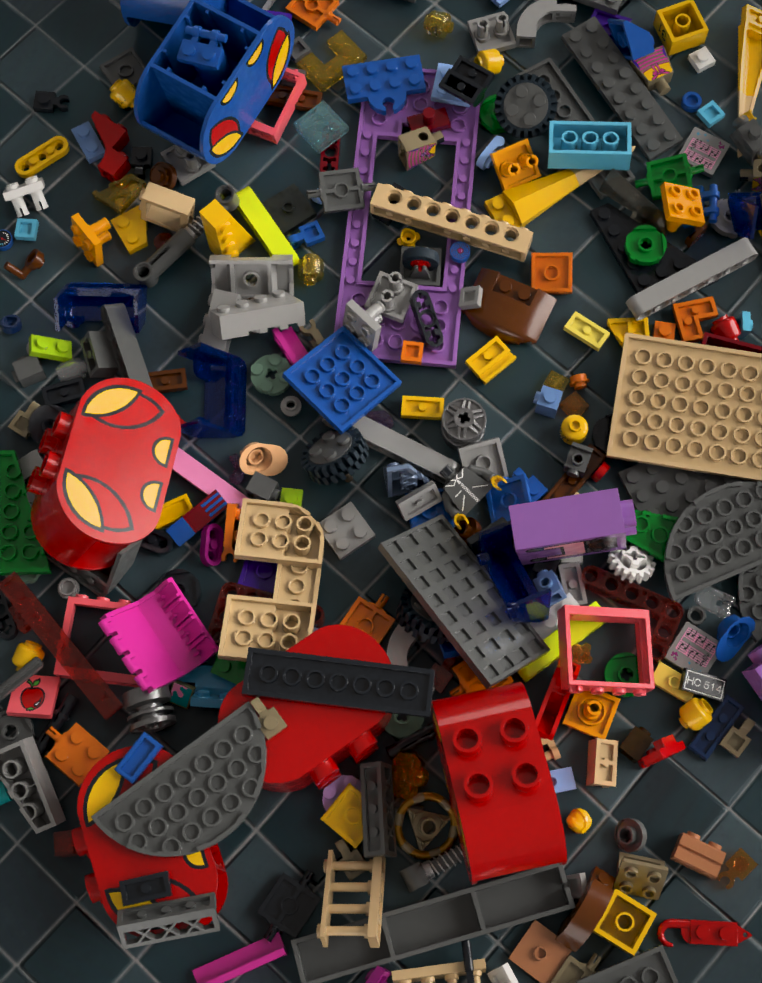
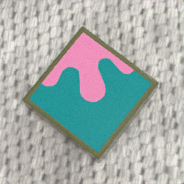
M180 680L174 681L170 690L171 700L169 702L188 709L191 696L194 694L196 687Z

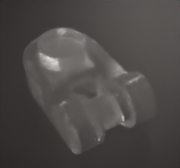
M707 587L695 593L694 601L703 610L724 619L731 615L730 608L735 604L736 598L717 589ZM717 600L723 602L722 607L716 605Z

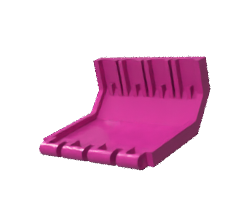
M172 577L164 580L155 590L138 601L104 614L98 623L106 637L112 636L109 641L119 656L124 654L125 657L121 660L130 674H137L134 680L142 692L147 690L149 694L190 673L208 661L219 650V647Z

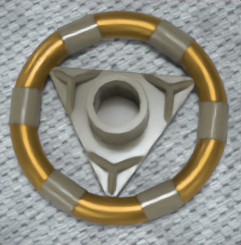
M420 792L411 795L400 805L394 819L396 840L399 846L414 858L431 860L433 857L437 858L439 854L443 855L444 851L447 852L457 839L458 832L451 803L442 795L433 792ZM425 800L434 801L447 811L449 816L410 807ZM406 811L408 812L419 850L415 849L404 838L402 824ZM450 820L451 825L446 841L440 847L423 851Z

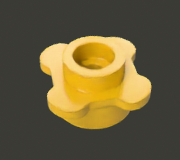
M404 228L400 237L397 238V244L399 246L415 247V243L420 240V234L413 229Z

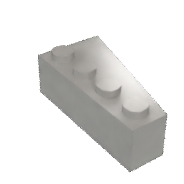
M274 290L272 294L256 295L254 299L238 300L235 304L219 305L217 309L209 310L212 334L221 340L249 336V331L265 333L271 327H279L282 330L288 329V324L297 323L298 327L306 325L304 302L284 290Z
M33 736L1 748L0 780L7 788V793L11 799L14 798L19 805V810L35 833H40L66 821Z

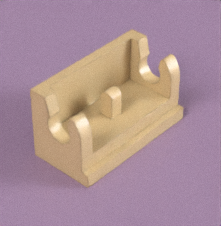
M600 738L589 740L586 786L616 787L618 741Z

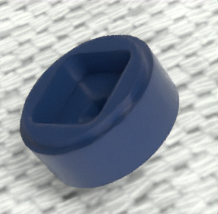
M7 315L0 320L1 329L6 334L17 333L22 328L21 319L17 315Z

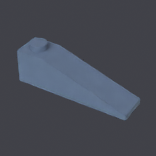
M398 462L389 463L387 467H383L388 498L410 493L430 481L408 463L399 464Z

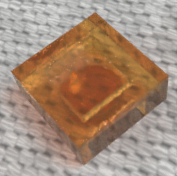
M576 391L559 405L568 416L574 414L581 415L590 406Z

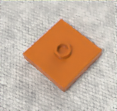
M573 252L531 253V287L539 288L548 294H572Z

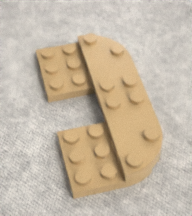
M243 498L234 559L278 563L273 599L227 594L218 659L246 662L249 647L287 651L314 632L324 554V534L320 523L316 522L311 513L303 507L286 502Z

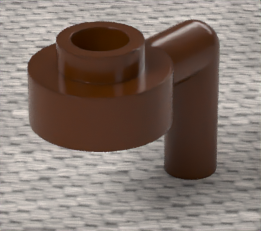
M38 249L32 250L26 258L25 266L22 270L8 261L4 264L3 268L24 280L32 270L40 269L45 262L44 253Z

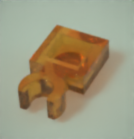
M740 847L725 863L729 870L720 872L716 879L719 881L723 876H727L730 879L729 884L726 885L728 890L733 887L736 877L743 881L758 864Z

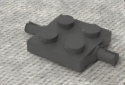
M359 167L318 172L319 188L307 190V198L320 197L324 214L361 210L365 208L364 192L375 191L376 183L363 184L359 174Z

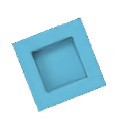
M713 100L697 110L696 113L708 128L725 117L724 111Z
M17 218L15 239L36 241L39 226L38 220Z
M742 311L735 318L741 328V335L737 337L738 339H744L753 328L751 314L747 311Z

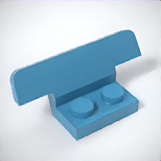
M200 665L178 679L182 682L195 683L196 689L190 700V706L220 708L225 696L236 684L211 673L210 671L213 666Z

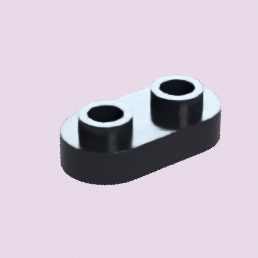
M154 529L145 540H142L140 548L158 555H166L173 549V540L167 533ZM161 542H166L164 548L159 547Z

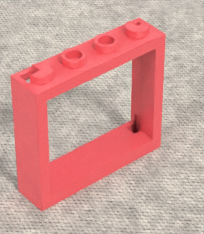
M286 68L281 79L293 82L295 86L275 127L273 128L254 120L247 133L278 144L295 110V104L307 85L305 74L298 72V69Z
M76 594L75 597L68 596L53 674L65 679L139 687L134 680L137 674L130 675L65 666L76 606L116 610L131 604V601L119 599L118 602H112L106 597H97V600L88 599L89 596L83 594Z
M564 605L557 611L561 690H569V693L574 694L591 691V694L594 695L612 692V695L615 696L633 693V696L641 697L646 696V693L655 689L649 610ZM570 620L635 624L639 683L573 680Z

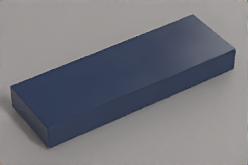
M726 694L723 701L713 711L711 722L698 731L687 748L702 760L707 761L745 707Z

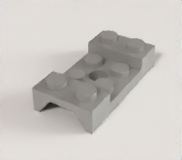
M293 254L272 255V257L210 255L209 266L211 268L212 294L215 288L237 293L242 299H254L256 295L272 294L274 290H284L294 296ZM253 274L257 277V281L250 283L247 281L246 276Z

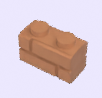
M687 831V834L683 832L679 835L670 859L713 880L718 876L726 853L721 851L722 846L711 841L706 844L700 841L699 835Z

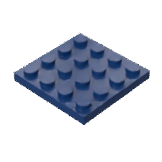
M344 325L287 369L282 375L340 435L399 388L402 383Z

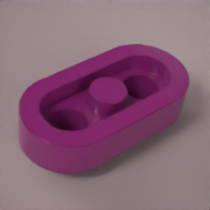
M215 523L204 526L201 532L200 560L207 567L216 566L222 560L224 533L222 528Z

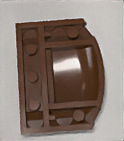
M482 268L473 285H480L483 289L481 308L461 310L462 314L467 316L477 330L491 338L498 336L502 342L514 345L532 342L531 345L536 344L557 299L539 288H532L501 275L498 271Z

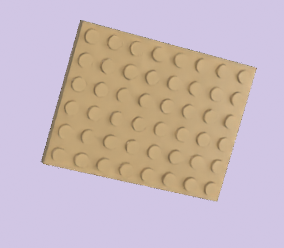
M625 332L606 457L762 482V353Z

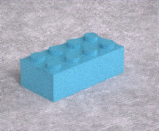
M549 122L548 169L629 170L632 155L631 122Z

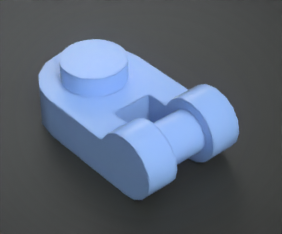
M502 136L494 137L476 162L477 167L485 170L493 165L490 153L504 148L505 140Z

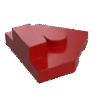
M673 734L653 742L654 748L646 751L647 755L642 757L638 764L640 768L644 769L685 750L686 746L683 740L676 742Z

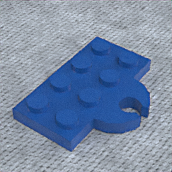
M419 54L342 66L348 104L368 101L370 108L381 115H386L384 103H393V113L396 114L406 104V95L426 92Z

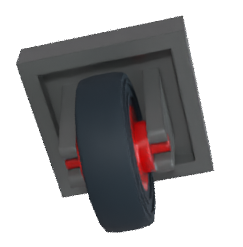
M402 246L400 261L402 279L422 286L440 287L442 248Z

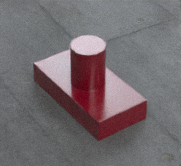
M427 107L423 110V113L407 117L410 131L424 126L428 127L431 133L451 128L445 107L435 110Z

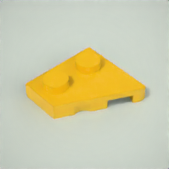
M139 205L110 220L130 255L148 246L147 221L141 219Z
M648 317L639 321L635 318H610L607 320L609 329L622 348L625 332L650 336Z

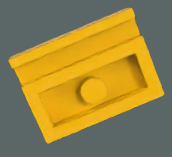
M495 336L469 357L465 364L486 385L512 364L517 357L510 352V349L498 336Z

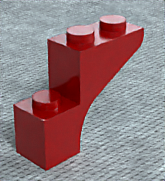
M94 111L91 118L105 146V154L97 166L101 176L118 185L131 169L129 157L122 152L123 148L130 141L127 129L120 123H114L106 114L101 115Z
M560 659L535 719L540 738L551 741L554 738L571 694L569 690H561ZM572 662L573 680H576L581 665Z

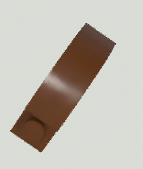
M597 866L592 869L584 892L575 906L576 908L561 923L556 941L573 952H576L585 943L596 928L614 893L612 887L616 878Z

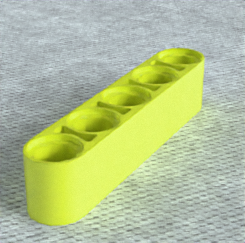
M247 186L238 191L236 194L239 197L240 203L237 209L270 257L272 255L293 254V267L299 264L300 259L251 187Z
M597 601L589 605L594 607H601ZM570 620L571 649L606 622ZM558 629L543 639L550 648V651L517 671L525 683L559 658Z

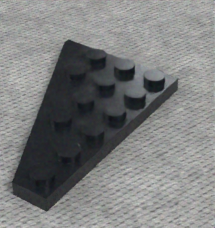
M609 203L590 211L589 215L636 294L698 262L667 242L665 254L659 263L650 266L633 264L626 255L624 245L627 235L641 224ZM643 242L641 247L644 249H648L649 247H651V245H647V242ZM719 279L716 280V281H714V282H712V283H710V284H708V285H706L705 287H707V286H709V285H712V284L718 282Z

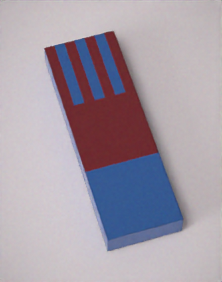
M215 489L171 525L166 532L181 547L202 530L204 526L227 509V502Z

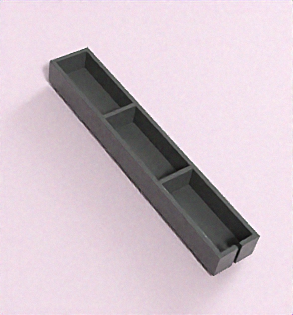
M556 863L382 913L380 948H370L368 939H365L364 936H329L328 947H323L320 938H317V933L293 939L291 944L301 983H322L373 968L377 965L390 963L576 908L570 888L562 889L561 884L567 882L563 865ZM368 918L341 926H364V924H368Z

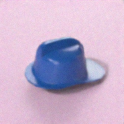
M732 614L720 622L717 628L718 643L716 646V657L719 661L726 662L737 654L743 644L751 637V632L755 630L754 619L751 617L740 618L736 614Z

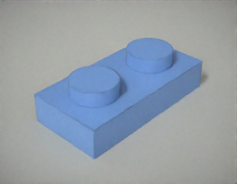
M89 121L71 129L89 164L103 158L105 149Z

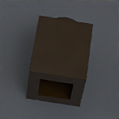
M635 726L618 747V751L635 764L640 760L654 739L650 737L651 733L641 726L639 728Z

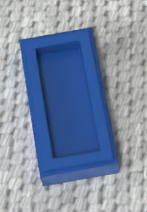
M144 731L114 770L134 785L164 746Z

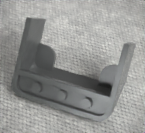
M142 540L129 544L117 554L113 566L101 570L75 569L58 562L47 552L46 556L49 561L99 597H105L115 588L133 565Z

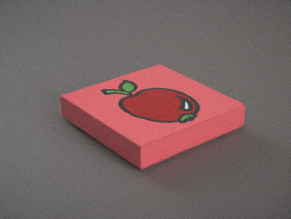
M41 675L30 677L11 692L6 711L7 716L52 719L61 683L60 677Z

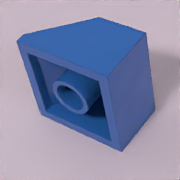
M607 19L613 42L625 59L634 61L655 52V42L650 32L627 20Z

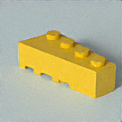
M216 199L199 211L209 249L215 255L238 257L241 252L256 241Z

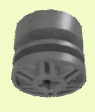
M459 398L448 403L443 410L441 421V434L446 445L453 450H457V447L483 440L487 418L481 404L469 398Z
M169 685L150 694L147 690L142 692L140 687H137L122 695L125 710L136 711V713L127 718L129 723H133L129 726L131 734H140L144 731L146 733L157 732L177 722L175 715H169L174 712V708L172 706H163V704L171 700Z

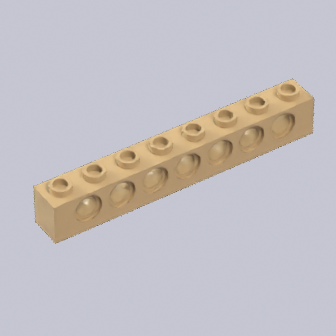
M378 183L370 202V213L456 241H462L468 245L521 262L525 261L533 238V232L525 227H516L506 221H497L484 214L478 215L466 208H456L447 202L434 201L428 196H419L409 190L394 188L390 184ZM391 201H397L398 203L392 204V203H390V202H391ZM410 207H416L417 209H416V210H410L409 208H410ZM429 213H435V214H437V215H436V216H429L428 214H429ZM449 219H454V220H456V221H455V222H448L447 220H449ZM473 225L475 226V228L470 229L467 226ZM492 231L495 234L489 235L486 232ZM506 238H513L514 241H508Z

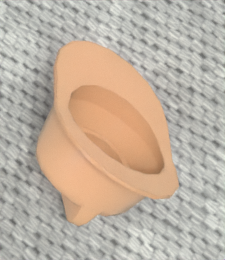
M252 442L246 445L243 450H240L239 466L244 473L253 475L257 471L265 476H275L281 473L288 463L286 451L277 445Z

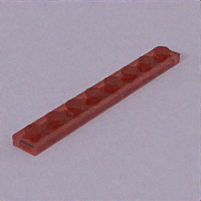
M14 571L0 582L1 591L103 718L107 720L124 706L123 703L20 576Z

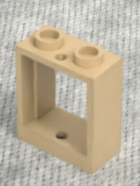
M148 182L146 189L142 188L139 195V200H141L139 205L141 219L175 232L181 227L185 228L194 220V198L152 182Z

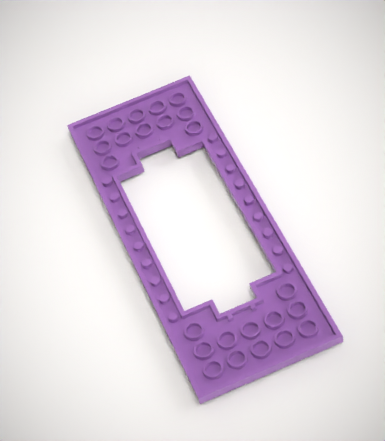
M422 69L426 92L406 95V104L396 114L393 113L394 104L391 102L384 103L386 115H381L372 110L368 101L361 102L353 168L359 167V174L363 184L373 182L377 139L398 141V136L402 134V128L409 127L407 117L423 113V110L427 107H431L434 110L445 107L451 128L441 130L444 142L440 144L456 145L451 205L460 209H471L480 104L476 107L470 105L469 108L431 101L437 72L435 69ZM372 191L364 192V209L348 211L334 332L343 326L346 303L351 299L365 310L364 305L375 281L362 280ZM449 219V222H455V221H456V220H454V219ZM447 238L443 287L418 285V290H425L431 298L444 338L443 343L437 349L430 350L424 346L421 366L456 369L461 318L459 299L461 288L464 285L466 262L456 263L451 259L450 248L458 241ZM418 296L416 302H420L422 305L424 299H420ZM411 306L403 324L382 316V323L379 324L382 328L378 347L372 352L381 362L408 364L401 363L403 340L423 342ZM422 315V322L430 325L432 322L431 317ZM431 334L429 341H433L435 344L437 338H433Z

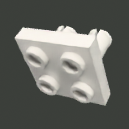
M37 175L26 178L25 183L20 185L18 182L6 185V190L3 191L5 201H12L17 218L23 216L21 209L24 216L30 214L23 199V196L26 194H31L36 211L42 210L40 202L43 209L49 207L42 192L43 188H45L44 180L42 177L38 178Z

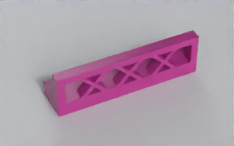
M291 326L282 332L278 328L272 329L273 338L290 366L308 354Z
M277 932L271 943L263 938L196 968L192 972L197 983H225L288 953L280 932Z

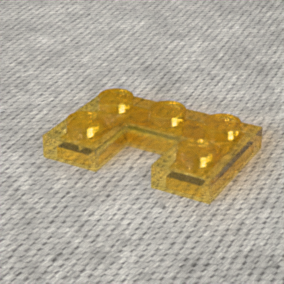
M343 30L327 40L328 47L337 56L325 65L313 52L297 63L298 69L305 70L306 77L321 92H325L343 78L342 66L363 63L367 60V55Z

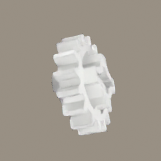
M626 544L627 549L610 551L607 563H610L609 569L615 570V576L621 575V580L626 578L629 580V583L636 580L640 584L642 580L648 581L649 577L652 576L656 565L653 562L654 557L648 556L647 553L638 549V547Z

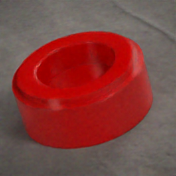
M604 461L590 478L598 482L610 469V466Z

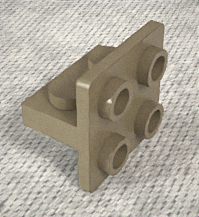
M619 852L617 876L613 889L616 888L624 894L658 900L668 875V867H665V861Z

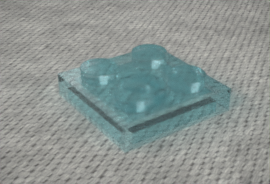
M324 100L293 123V127L318 154L349 131V126Z

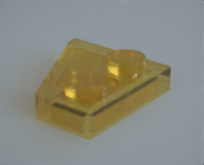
M130 173L122 177V179L108 184L109 188L98 192V190L93 191L92 195L95 199L122 215L140 195L142 188L146 189L147 184Z

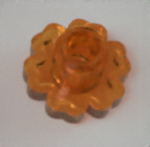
M400 752L394 756L392 775L393 794L396 798H413V796L417 795L418 788L425 786L428 782V771L420 766L421 761L417 758L416 754Z

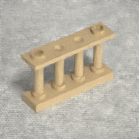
M328 850V859H324L323 863L326 878L321 923L317 924L316 930L317 938H320L323 947H328L329 936H364L365 939H368L370 948H380L386 858L379 856L373 857L369 861H336L333 850ZM369 871L372 873V880H368V882H335V872ZM333 892H368L370 894V902H366V904H332ZM331 914H366V916H369L368 924H364V926H330Z
M485 958L473 960L474 983H481L480 977L482 973H486ZM464 961L391 971L393 983H435V979L443 978L447 983H457L458 976L466 975Z

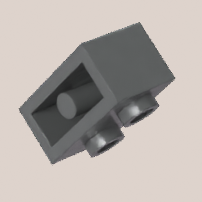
M88 331L80 343L90 378H113L119 369L106 331Z

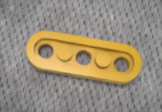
M55 136L19 158L15 162L17 174L21 178L32 177L67 155L70 150L67 139L63 136Z

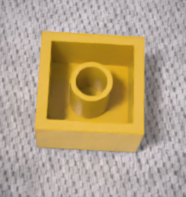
M686 0L657 10L653 26L669 56L704 44L709 31L694 0Z
M615 888L612 889L614 890L612 898L593 933L628 955L635 956L657 913Z

